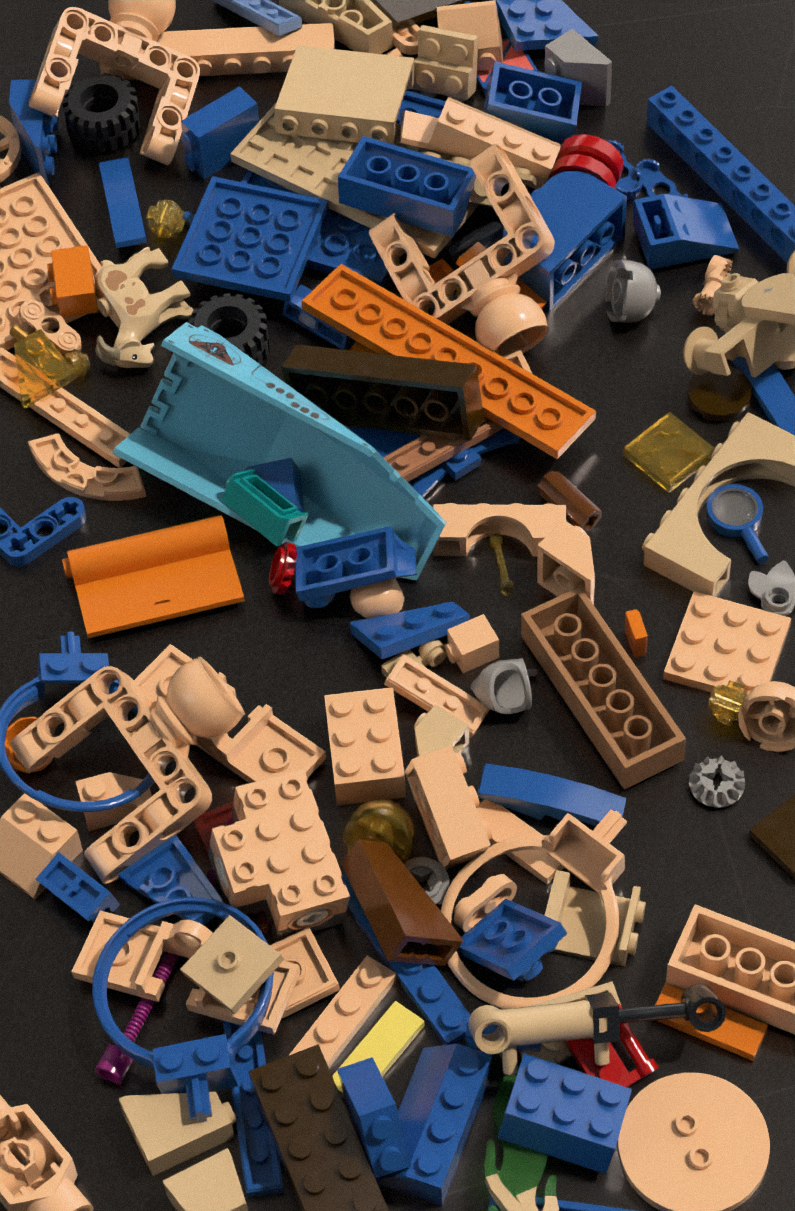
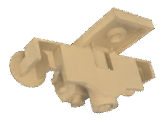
M795 250L788 260L787 273L775 275L760 282L755 278L741 277L738 273L729 274L722 279L721 287L714 291L713 310L716 325L726 334L718 339L716 333L709 327H699L689 334L684 344L683 358L687 368L692 373L702 375L711 371L714 374L728 376L731 372L726 359L734 360L738 356L746 358L752 377H757L773 363L780 370L795 368Z

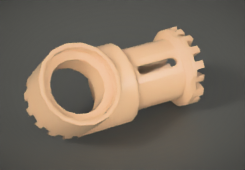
M714 255L705 274L704 288L693 299V305H695V308H699V312L702 310V314L705 315L707 313V316L715 314L713 310L714 291L721 287L722 279L730 274L727 271H731V268H729V266L732 267L731 260L718 255Z

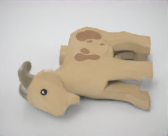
M146 247L130 257L124 264H114L109 260L101 261L100 265L102 267L95 274L98 308L103 316H110L119 328L114 347L108 346L101 336L97 337L95 352L98 359L105 364L123 368L150 367L154 361L151 350L155 345L154 343L142 345L140 342L162 324L174 319L187 320L192 318L193 308L188 306L185 301L179 302L190 297L189 290L181 280L161 292L149 294L146 286L139 279L141 274L147 269H162L168 266V260L159 248L150 251V248Z

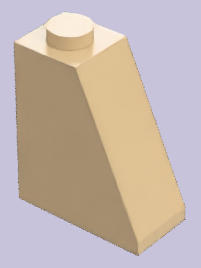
M209 1092L212 1117H208L207 1121L199 1122V1120H190L187 1093L126 1095L119 1098L122 1113L152 1176L233 1139L232 1124L237 1122L229 1102L221 1103L216 1092Z

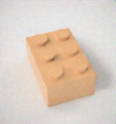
M393 687L324 695L337 805L405 798V774Z
M452 745L412 759L404 772L438 861L445 869L472 860L481 852L486 851L491 845L489 840L493 839L487 820H481L476 807L480 805L476 790L472 785L468 787L463 773L467 772L464 759L460 752H454Z

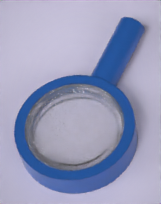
M729 484L719 487L709 496L707 501L706 517L708 523L716 532L724 536L742 537L757 564L765 563L769 556L754 532L762 520L763 503L761 498L754 490L744 485Z

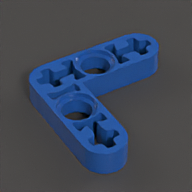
M66 497L21 528L0 508V525L8 527L7 531L0 535V555L13 566H24L85 523L86 511L83 502L76 497ZM68 511H70L71 513H77L74 516H72L71 514L65 515V513ZM48 526L54 529L48 536L42 537L36 534L41 527ZM16 547H18L19 549H23V548H24V551H22V552H20V551H18V550L13 551V549L16 548Z

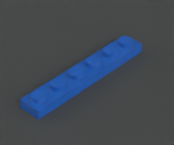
M343 872L341 879L343 884L346 885L350 896L347 911L388 968L397 973L398 982L444 1045L458 1044L466 1039V1018L471 1015L435 965L387 960L346 873Z

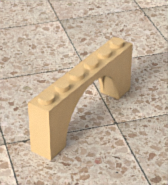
M749 412L741 422L736 421L731 427L725 443H719L714 449L708 465H702L699 468L692 486L682 490L675 508L672 511H666L663 515L659 529L655 534L650 533L646 537L642 546L644 566L693 592L696 591L716 597L730 578L731 559L719 552L705 537L698 521V513L704 502L716 489L737 481L771 479L795 487V435Z

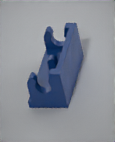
M60 852L55 855L36 878L41 885L88 922L91 920L94 923L100 910L104 911L107 908L114 912L120 905L111 892Z

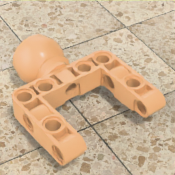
M108 0L110 21L77 7L65 9L53 29L28 106L57 118L58 110L69 90L78 63L76 57L78 54H81L159 88L140 154L168 166L174 157L182 133L181 120L187 117L200 75L199 64L193 58L157 42L159 34L172 23L176 9V0Z
M495 143L471 159L470 165L508 233L504 238L435 284L428 271L430 267L414 238L407 234L401 222L395 217L396 213H393L371 228L369 235L403 300L426 313L435 304V312L432 316L445 324H449L468 310L471 311V314L477 317L475 323L477 342L502 356L518 350L525 353L541 342L549 331L546 316L540 306L532 298L519 294L521 289L516 285V282L520 275L546 259L552 253L555 241L507 154L499 144ZM509 183L508 192L501 196L502 187ZM538 235L537 245L530 248L531 239ZM512 252V260L505 266L504 259ZM407 253L405 263L400 265L401 256ZM460 287L461 294L454 300L453 293Z
M202 657L188 661L179 667L170 679L167 687V697L158 696L157 701L147 700L129 675L118 668L108 666L99 669L16 735L10 742V746L30 774L31 771L41 768L54 757H61L91 734L90 730L107 716L111 717L161 790L85 850L84 856L103 884H108L119 879L118 873L179 833L210 807L212 793L188 758L190 744L197 745V736L210 738L229 732L238 724L245 713L224 680ZM119 680L118 689L110 694L109 687L111 683ZM137 706V716L133 720L128 721L129 711ZM64 722L63 732L56 737V727ZM175 760V771L166 776L165 768L167 764ZM194 787V799L189 803H185V793L188 789ZM139 831V841L136 845L130 847V836L133 832Z

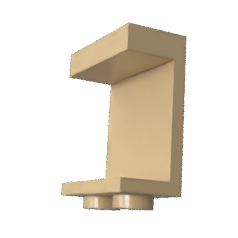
M556 870L545 916L560 922L567 935L558 942L556 948L551 952L596 961L606 932V913L601 895L595 891L570 887V873ZM633 887L631 899L616 896L619 910V938L610 964L625 967L628 954L635 955L639 934L633 933L635 922L642 923L646 902L640 901L641 887Z

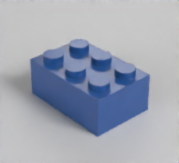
M495 61L486 88L483 112L559 143L561 146L565 139L573 136L577 125L582 82Z
M523 1054L497 1138L606 1174L616 1148L632 1089L528 1054Z

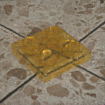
M669 412L624 447L623 455L670 493L697 472L702 465L711 461L715 448Z

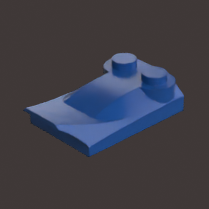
M392 526L296 547L298 554L296 558V594L299 601H304L311 608L327 606L335 597V593L391 579L417 575L414 547L403 542L395 534Z

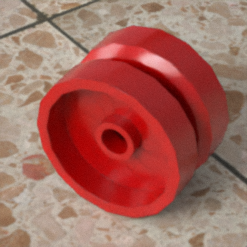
M587 134L574 135L565 139L560 146L556 162L553 165L548 180L562 172L579 171L587 173L616 189V184L623 172L624 161L620 152L611 143L602 138Z

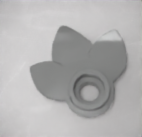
M781 561L767 575L757 571L750 572L748 579L749 589L753 595L761 600L763 610L782 616L789 615L795 606V575L788 563Z

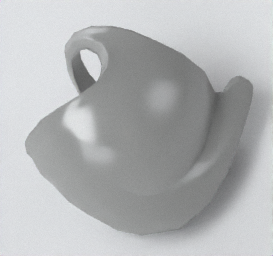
M523 658L500 660L484 668L480 675L473 680L470 688L485 707L501 714L518 713L530 709L532 706L529 677L537 675V670L526 669Z

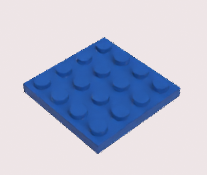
M212 176L172 267L173 277L273 299L291 301L328 212V200Z

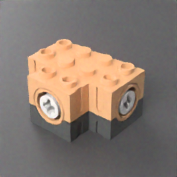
M304 769L236 787L232 809L234 824L212 828L208 857L224 903L244 914L264 911L268 922L270 921L275 943L307 927L312 932L343 924L350 898L347 887L341 879L342 873L335 854L331 851L330 840L324 823L318 815L319 809L312 790L308 787V779Z

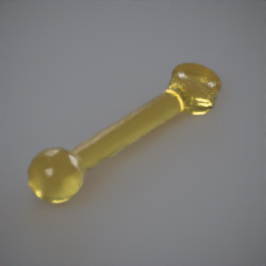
M492 534L490 536V545L495 548L503 580L501 588L503 591L509 592L513 589L514 583L508 577L501 549L503 538L500 534Z

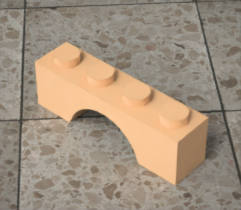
M487 503L477 505L434 504L433 508L447 523L433 548V556H467L469 550L476 542L491 535H508L517 538L528 547L532 556H538V544L563 519L566 521V505L550 503L544 505H522L519 503L510 505H490Z

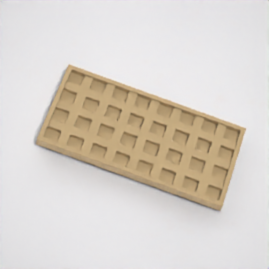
M276 103L230 153L231 162L298 194L328 200L329 209L369 228H373L387 218L339 203L338 175L358 143L275 133L274 108ZM395 123L396 146L420 153H436L441 155L440 159L452 161L453 157H458L400 143V124ZM468 204L465 217L458 230L479 205ZM401 222L407 234L414 238L421 253L434 259L452 238Z

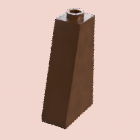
M358 839L341 865L387 960L445 966L463 943L461 936L388 843Z

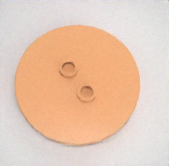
M704 1073L673 1074L658 1079L646 1086L628 1105L618 1137V1155L626 1179L641 1198L660 1211H732L746 1202L759 1187L767 1170L770 1154L768 1128L762 1113L753 1100L734 1084L722 1078Z

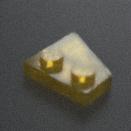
M41 329L14 344L20 396L24 409L76 379V373Z

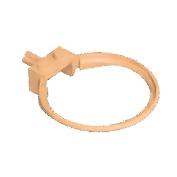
M610 810L593 831L567 813L550 835H521L505 839L478 854L459 871L445 894L440 910L450 924L454 903L459 891L467 879L479 867L491 859L506 853L520 850L541 851L542 848L548 849L547 855L601 895L606 913L604 942L592 967L577 982L551 995L523 998L497 992L477 980L464 966L456 951L447 962L448 966L460 983L473 995L501 1009L528 1007L592 988L601 979L613 959L619 938V910L612 884L625 870V855L610 845L611 841L627 824V821L622 818L619 812Z

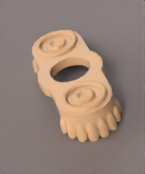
M28 300L22 304L17 314L21 325L26 322L35 329L40 338L56 346L59 349L60 357L63 356L64 358L71 359L80 353L82 347L80 335L65 323L61 315L51 312L36 300ZM49 319L54 320L59 324V330L55 333H47L42 329V322Z

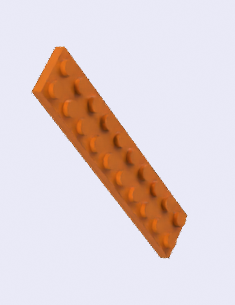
M340 264L302 300V309L378 354L477 365L484 416L556 459L596 419V410L343 264Z

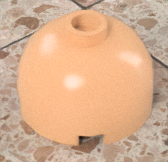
M772 681L758 685L749 692L738 714L739 727L749 741L752 737L755 741L762 742L763 744L760 745V748L767 751L783 752L795 748L794 686L785 682Z

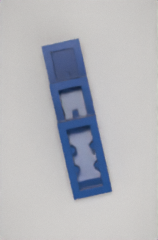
M122 158L100 162V173L116 248L147 243L129 159Z
M485 764L483 766L477 790L478 797L538 820L547 815L561 821L569 813L581 823L585 822L593 826H597L610 810L619 812L623 817L626 803L625 797L590 785L553 775L493 764Z

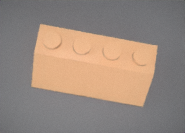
M449 97L429 142L432 146L468 160L473 159L497 143L505 151L514 167L525 168L531 171L530 174L534 175L537 180L536 187H532L534 189H540L546 183L560 150L559 143Z

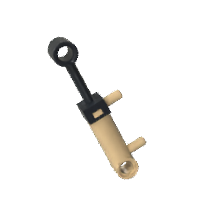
M695 984L684 991L680 1003L619 1009V1005L611 992L585 995V1001L508 1009H498L495 1006L484 1005L472 1012L469 1017L468 1026L476 1045L481 1051L487 1054L502 1052L503 1073L512 1076L518 1072L517 1046L591 1038L594 1042L595 1063L599 1066H606L610 1063L609 1042L620 1041V1024L684 1017L697 1030L710 1032L722 1025L725 1020L726 1010L711 987L705 984ZM710 1003L707 1010L696 1013L700 1005ZM488 1025H498L493 1033L488 1035L482 1034V1031Z

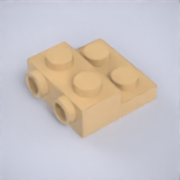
M422 25L418 30V57L414 60V85L412 89L420 90L421 95L435 97L440 94L461 103L468 100L476 91L478 36Z

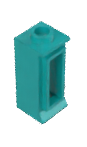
M254 469L232 474L226 482V490L221 501L275 546L282 544L285 535L292 541H296L309 513L298 511L294 504L258 475L254 474Z

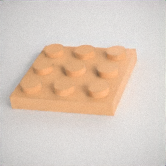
M694 591L665 667L663 679L744 702L749 692L758 685L771 682L790 628L791 618Z

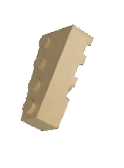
M279 0V6L302 17V20L308 24L333 23L335 40L353 51L382 54L393 47L392 21L370 0Z

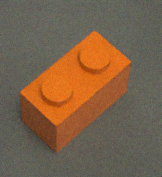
M88 245L51 250L52 263L47 264L49 282H55V287H50L52 306H59L60 315L63 318L98 313Z

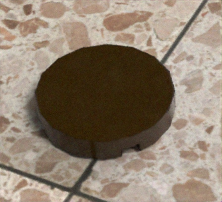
M729 366L731 374L728 376L714 374L711 371L702 375L694 374L689 381L687 394L691 409L695 413L697 410L700 414H703V418L709 421L725 422L741 416V412L745 409L747 410L750 405L752 387L748 378L740 370Z

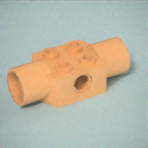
M0 1095V1202L8 1211H93V1206L74 1184L78 1174L70 1154L28 1104L10 1107Z

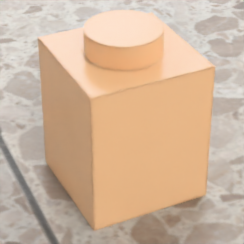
M484 614L447 629L448 644L444 646L450 662H457L462 673L499 658V639Z

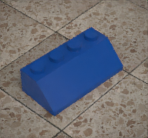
M362 136L338 175L339 203L383 217H389L396 213L395 217L400 222L454 237L465 217L476 175L470 167Z
M460 1044L423 1048L398 1110L411 1167L375 1178L377 1184L443 1206L493 1074L491 1054Z

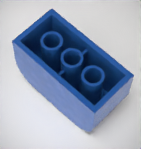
M567 171L559 173L550 178L540 189H535L530 195L553 235L555 241L554 249L546 259L518 278L547 302L544 309L548 312L625 238L627 196L584 172ZM503 228V238H504L506 235H508V233H507V231L505 230V228ZM538 235L531 239L530 248L537 245ZM512 252L505 257V266L511 262Z

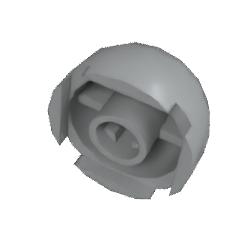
M616 260L615 263L618 266L617 268H610L605 287V302H611L613 312L606 311L607 316L612 322H638L648 316L655 303L659 302L661 295L660 286L657 285L651 270L644 264L628 260Z

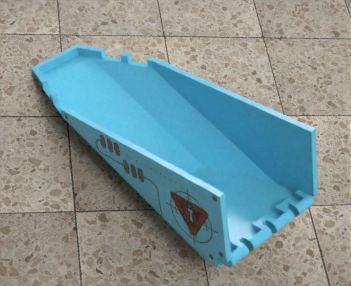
M186 322L163 340L161 346L174 353L164 372V376L173 382L161 379L151 401L153 405L161 408V410L149 406L140 425L141 428L138 427L114 448L113 454L250 527L252 526L221 501L226 490L227 480L232 474L242 472L248 466L292 458L301 472L304 512H308L309 515L298 539L292 541L285 535L282 544L286 541L299 547L392 526L395 534L403 542L415 549L417 575L401 578L417 581L447 522L371 445L214 331L202 325L197 328Z

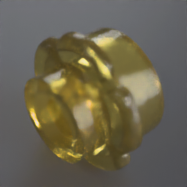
M73 349L72 353L65 354L64 364L70 378L79 377L80 380L84 379L86 372L90 371V361L87 354H82L78 349Z

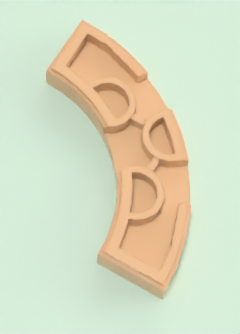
M59 433L28 441L32 456L44 474L53 482L72 493L106 501H123L146 497L145 488L137 466L124 468L96 466L94 468L86 465L65 446Z

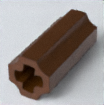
M559 471L548 472L537 485V493L548 503L566 505V520L573 526H579L586 533L592 530L602 518V511Z

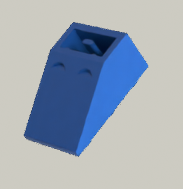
M37 79L11 80L9 106L13 125L19 135L21 150L34 172H39L48 185L49 175H54L55 172L54 158L51 155L57 152V138L54 135V131L59 130V115L55 118L28 106Z
M660 194L634 200L633 226L650 270L711 258L714 255L721 256L739 252L738 244L722 203L669 194Z

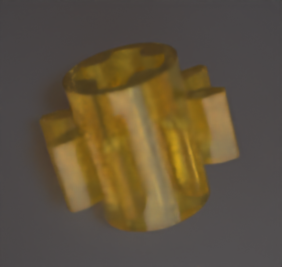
M158 201L156 207L150 206L146 218L149 219L147 226L158 237H174L175 231L182 232L186 221L182 218L184 211L174 201Z
M729 680L727 686L718 685L714 688L709 698V709L713 710L712 715L716 716V721L731 726L733 720H739L738 714L748 694V691L744 690V685Z

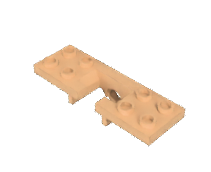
M170 644L134 681L147 700L157 701L158 696L167 697V687L176 670L184 663L193 659ZM219 672V673H218L219 676H220V677L224 680V682L227 684V682H226V676H225L224 674H222L221 672ZM227 684V686L230 688V690L236 697L235 688ZM267 704L263 708L258 705L248 715V723L233 739L227 733L210 738L197 736V747L248 783L304 769L308 779L326 759V751L275 717L272 708Z
M99 911L71 971L75 979L93 984L95 967L104 946L117 929L130 918ZM181 920L175 924L163 921L160 927L152 924L145 926L133 935L117 954L110 969L107 988L159 1002L165 984L162 979L152 977V974L162 952L165 951L191 958L213 932L192 920ZM283 961L274 970L271 999L265 1018L258 1029L259 1031L275 1035L301 973L298 964ZM261 986L236 1014L229 1011L202 988H199V990L192 988L186 1006L188 1011L242 1025L251 1014L257 1002Z

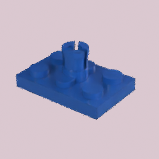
M505 899L461 937L463 943L457 951L460 955L514 981L517 978L523 982L524 979L526 981L533 979L542 971L543 966L539 958L554 950L558 942L567 935V932L560 922Z

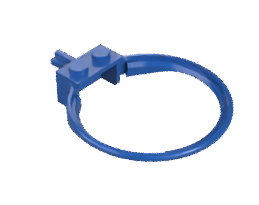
M70 631L67 632V636H60L59 638L61 653H39L36 678L18 688L2 705L0 709V767L7 778L18 789L42 804L73 812L110 810L125 805L146 792L155 783L149 772L133 790L129 789L115 797L89 802L71 801L54 797L41 790L35 791L29 787L13 770L6 754L5 734L9 723L21 710L38 700H43L45 684L83 683L99 669L109 666L108 653H81L80 637L74 636V632ZM119 680L111 683L109 687L110 694L118 689ZM135 706L130 711L137 715L138 707Z
M183 897L152 905L132 916L117 929L104 946L97 961L93 975L92 996L98 1020L118 1049L135 1062L155 1071L156 1083L162 1094L187 1093L190 1120L204 1122L207 1121L208 1117H212L209 1092L238 1087L234 1057L255 1035L265 1018L272 994L274 972L261 985L257 1002L249 1017L229 1039H227L226 1034L154 1048L152 1052L138 1046L120 1031L111 1016L107 1001L108 977L117 954L139 930L161 918L180 913H205L226 920L230 915L267 943L256 924L238 909L213 899Z

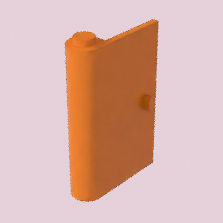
M222 515L67 551L68 558L62 559L66 579L71 577L74 579L88 638L245 601L230 551Z

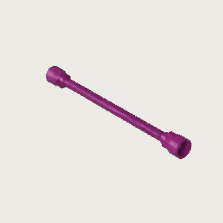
M232 813L225 826L234 824ZM211 866L206 877L215 889L218 883ZM166 952L153 977L162 979L165 984L179 959V955ZM141 998V1001L138 1003L139 1005L136 1007L137 1009L134 1011L123 1033L132 1042H135L156 1001ZM109 1044L95 1072L104 1079L121 1084L133 1060L120 1051L116 1045Z

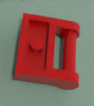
M628 1023L620 1024V1040L637 1066L631 1072H628L610 1042V1063L606 1066H599L595 1063L594 1042L591 1038L564 1041L582 1073L627 1088L659 1068L653 1058H648Z

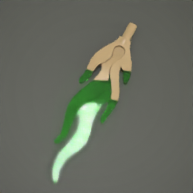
M517 1073L512 1076L504 1075L501 1087L494 1099L492 1115L498 1132ZM492 1139L487 1140L484 1179L491 1197L501 1211H539L535 1203V1195L546 1167L548 1155L501 1139L503 1163L499 1172L495 1166V1144ZM551 1175L546 1184L544 1208L542 1211H559L556 1197L557 1178L555 1175ZM491 1205L488 1211H498L495 1205Z

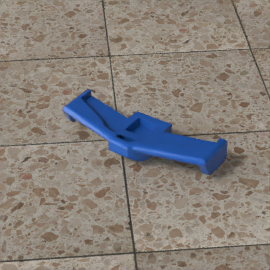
M504 428L408 481V483L424 498L447 473L456 481L481 465V454L512 443L514 445L519 444L520 437Z

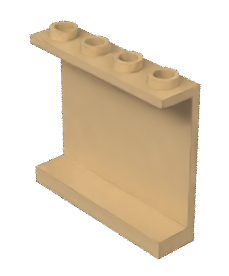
M297 45L274 108L275 133L359 143L362 136L395 145V123L406 89H412L414 85V58Z

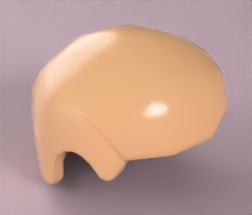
M396 579L354 588L349 596L354 610L366 619L398 613L402 609L404 602L402 590Z

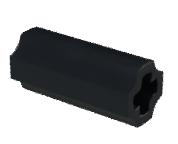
M492 221L443 248L442 256L455 271L459 268L456 264L458 258L474 244L479 242L487 249L503 238V227L498 221Z

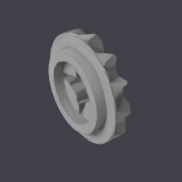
M722 755L718 759H710L707 756L703 762L695 763L689 776V787L693 796L702 804L716 808L726 807L734 804L742 796L745 789L744 771L737 767L735 761L729 762ZM719 772L722 775L723 781H721L720 786L715 791L713 780L711 779H714L715 774Z
M417 857L405 861L403 864L416 880L421 883L425 880L428 881L427 888L429 892L427 890L425 892L435 904L441 905L449 888V876L446 869L439 862L426 857Z

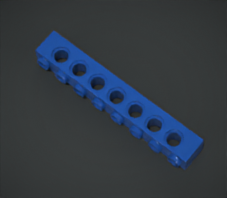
M673 86L648 98L647 124L788 264V260L795 250V205Z

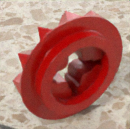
M285 541L281 547L277 548L269 573V585L272 586L274 594H284L291 585L298 555L296 546L293 543Z

